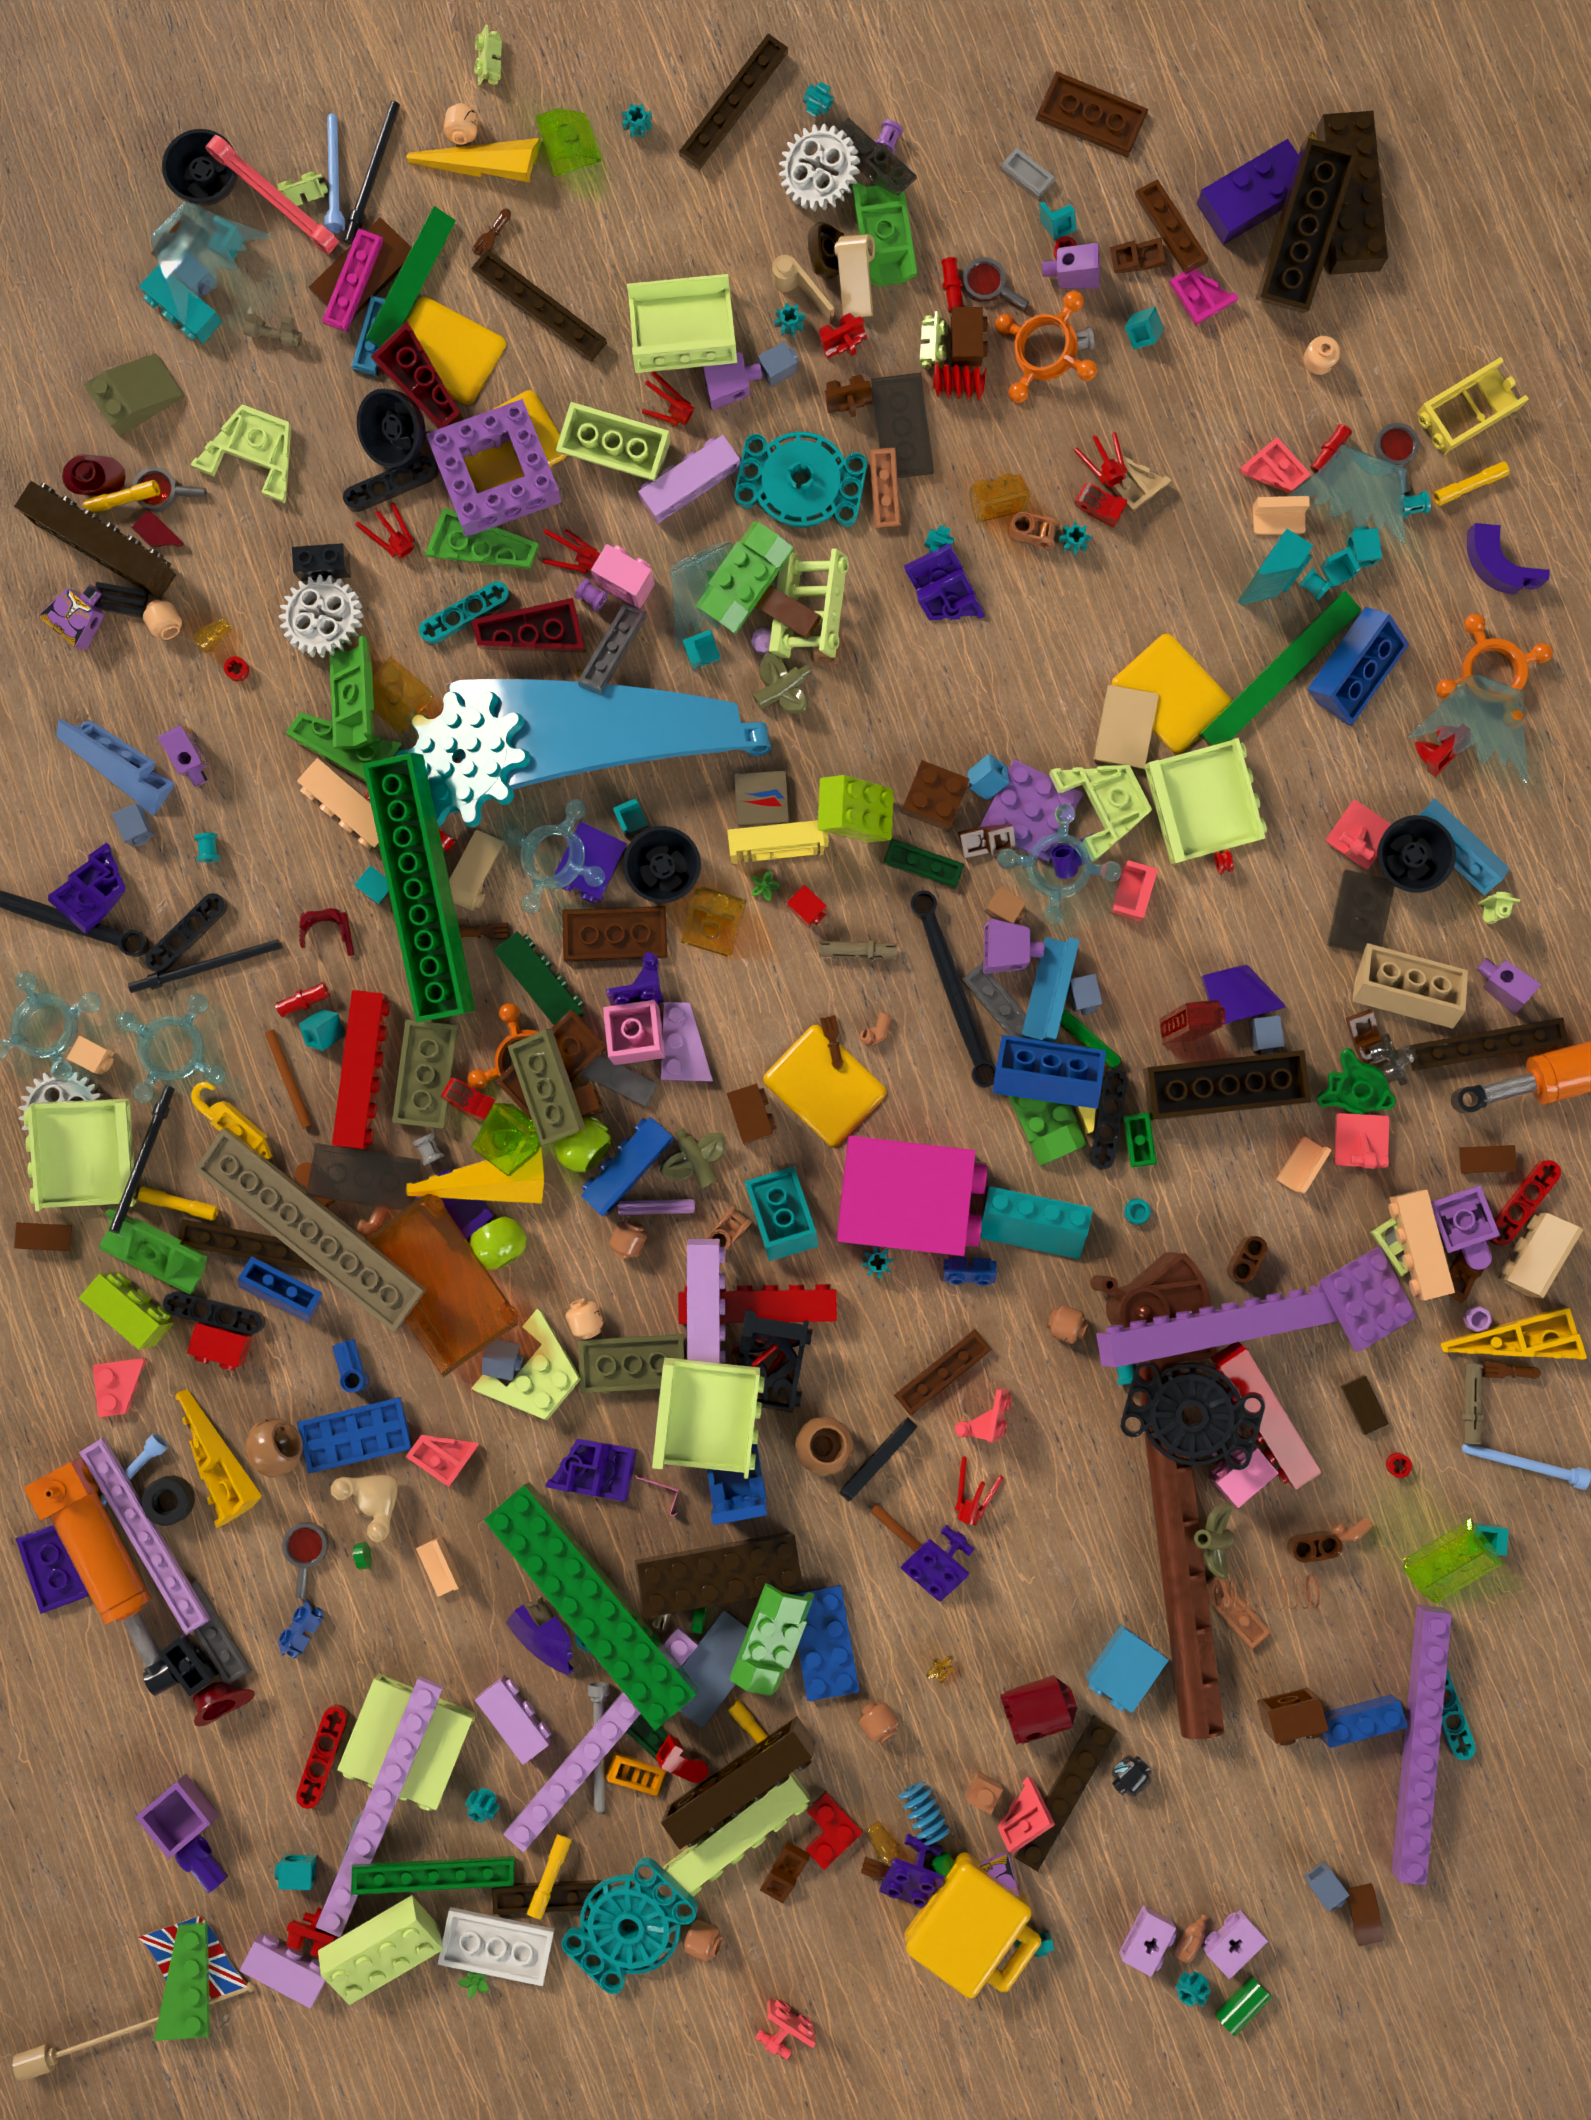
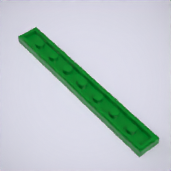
M1346 591L1341 592L1199 733L1209 746L1227 742L1234 738L1362 610Z

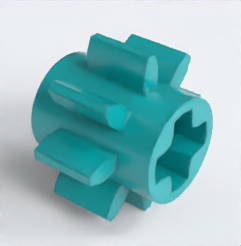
M820 81L816 86L811 84L803 97V103L807 107L806 112L815 117L818 114L821 115V113L824 115L828 113L834 101V96L829 92L830 86Z
M631 103L627 112L622 111V117L625 120L622 122L623 130L629 129L631 138L634 135L644 138V133L647 130H652V123L650 122L652 113L651 111L645 112L644 104L633 106Z
M785 303V307L782 310L776 309V316L779 319L774 320V326L781 327V336L791 334L794 337L798 330H804L802 321L805 320V313L799 314L798 304L789 306Z
M1074 521L1072 527H1063L1062 531L1065 535H1061L1058 539V542L1064 543L1063 552L1068 550L1073 552V556H1076L1077 551L1080 549L1086 552L1088 546L1084 542H1089L1092 538L1091 535H1086L1087 525L1081 527ZM1072 535H1075V536H1076V540H1079V541H1078V542H1074V538H1072L1071 536H1072Z
M939 525L937 530L930 529L924 547L929 548V553L949 543L953 545L955 537L950 536V528Z
M874 1246V1253L871 1255L868 1252H864L868 1260L861 1263V1266H868L870 1268L867 1272L868 1276L874 1271L877 1272L878 1278L881 1279L882 1271L885 1270L891 1273L887 1265L893 1262L894 1259L886 1258L885 1255L888 1249L879 1253L878 1248ZM874 1255H879L880 1259L885 1260V1264H881V1269L876 1270L875 1266L870 1265V1261H873L875 1258Z
M480 1788L478 1792L473 1790L464 1806L469 1808L467 1815L478 1823H484L486 1818L491 1821L500 1805L495 1803L497 1796L486 1788Z
M1184 1971L1178 1979V1984L1175 1986L1178 1990V1997L1187 2006L1193 2007L1197 2003L1202 2007L1208 2000V1995L1211 1992L1208 1988V1981L1199 1972L1193 1971L1189 1975Z

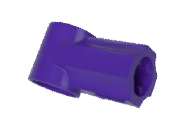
M1085 838L1072 845H1058L1051 850V858L1055 874L1058 878L1067 879L1075 876L1078 872V867L1091 860L1082 842Z
M197 1835L175 1854V1859L183 1870L191 1872L209 1894L228 1875L211 1855L212 1850L208 1842L202 1836Z

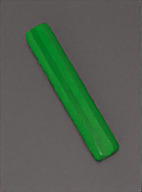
M1067 1010L1063 1011L1060 1024L1087 1048L1106 1050L1105 1064L1111 1069L1116 1068L1122 1058Z

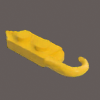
M201 1082L194 1086L191 1092L192 1103L200 1113L211 1121L210 1124L219 1132L222 1128L230 1129L264 1158H272L266 1141L268 1136L233 1105L221 1101L210 1107L201 1099V1090L204 1088L215 1090L214 1085L208 1082Z

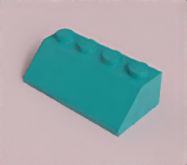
M1286 528L1237 602L1242 605L1276 598L1282 590L1287 592L1313 557L1309 552L1314 545Z
M988 1186L981 1213L980 1239L1080 1259L1088 1235L1093 1207Z

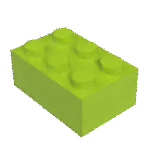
M847 775L820 778L818 830L867 843L891 840L894 789Z
M99 1273L80 1295L79 1299L138 1350L154 1347L174 1324L169 1318L171 1315L163 1307L153 1305L150 1302L151 1297L146 1292L130 1285L131 1280L123 1273Z

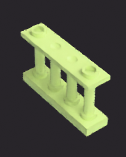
M838 549L831 550L829 561H802L801 557L792 552L780 569L777 584L779 591L796 601L799 597L826 596L824 611H814L822 617L820 620L823 621L821 636H810L808 639L803 636L793 637L792 629L773 619L769 647L771 653L780 658H790L793 647H819L821 652L831 658H835L836 649L839 646L838 632L845 575L849 568L848 557ZM829 571L827 586L799 587L802 572Z

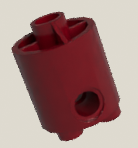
M1055 1675L1005 1691L1004 1694L1000 1695L1016 1745L1020 1743L1023 1745L1073 1728L1077 1712L1074 1695L1071 1688L1056 1678Z

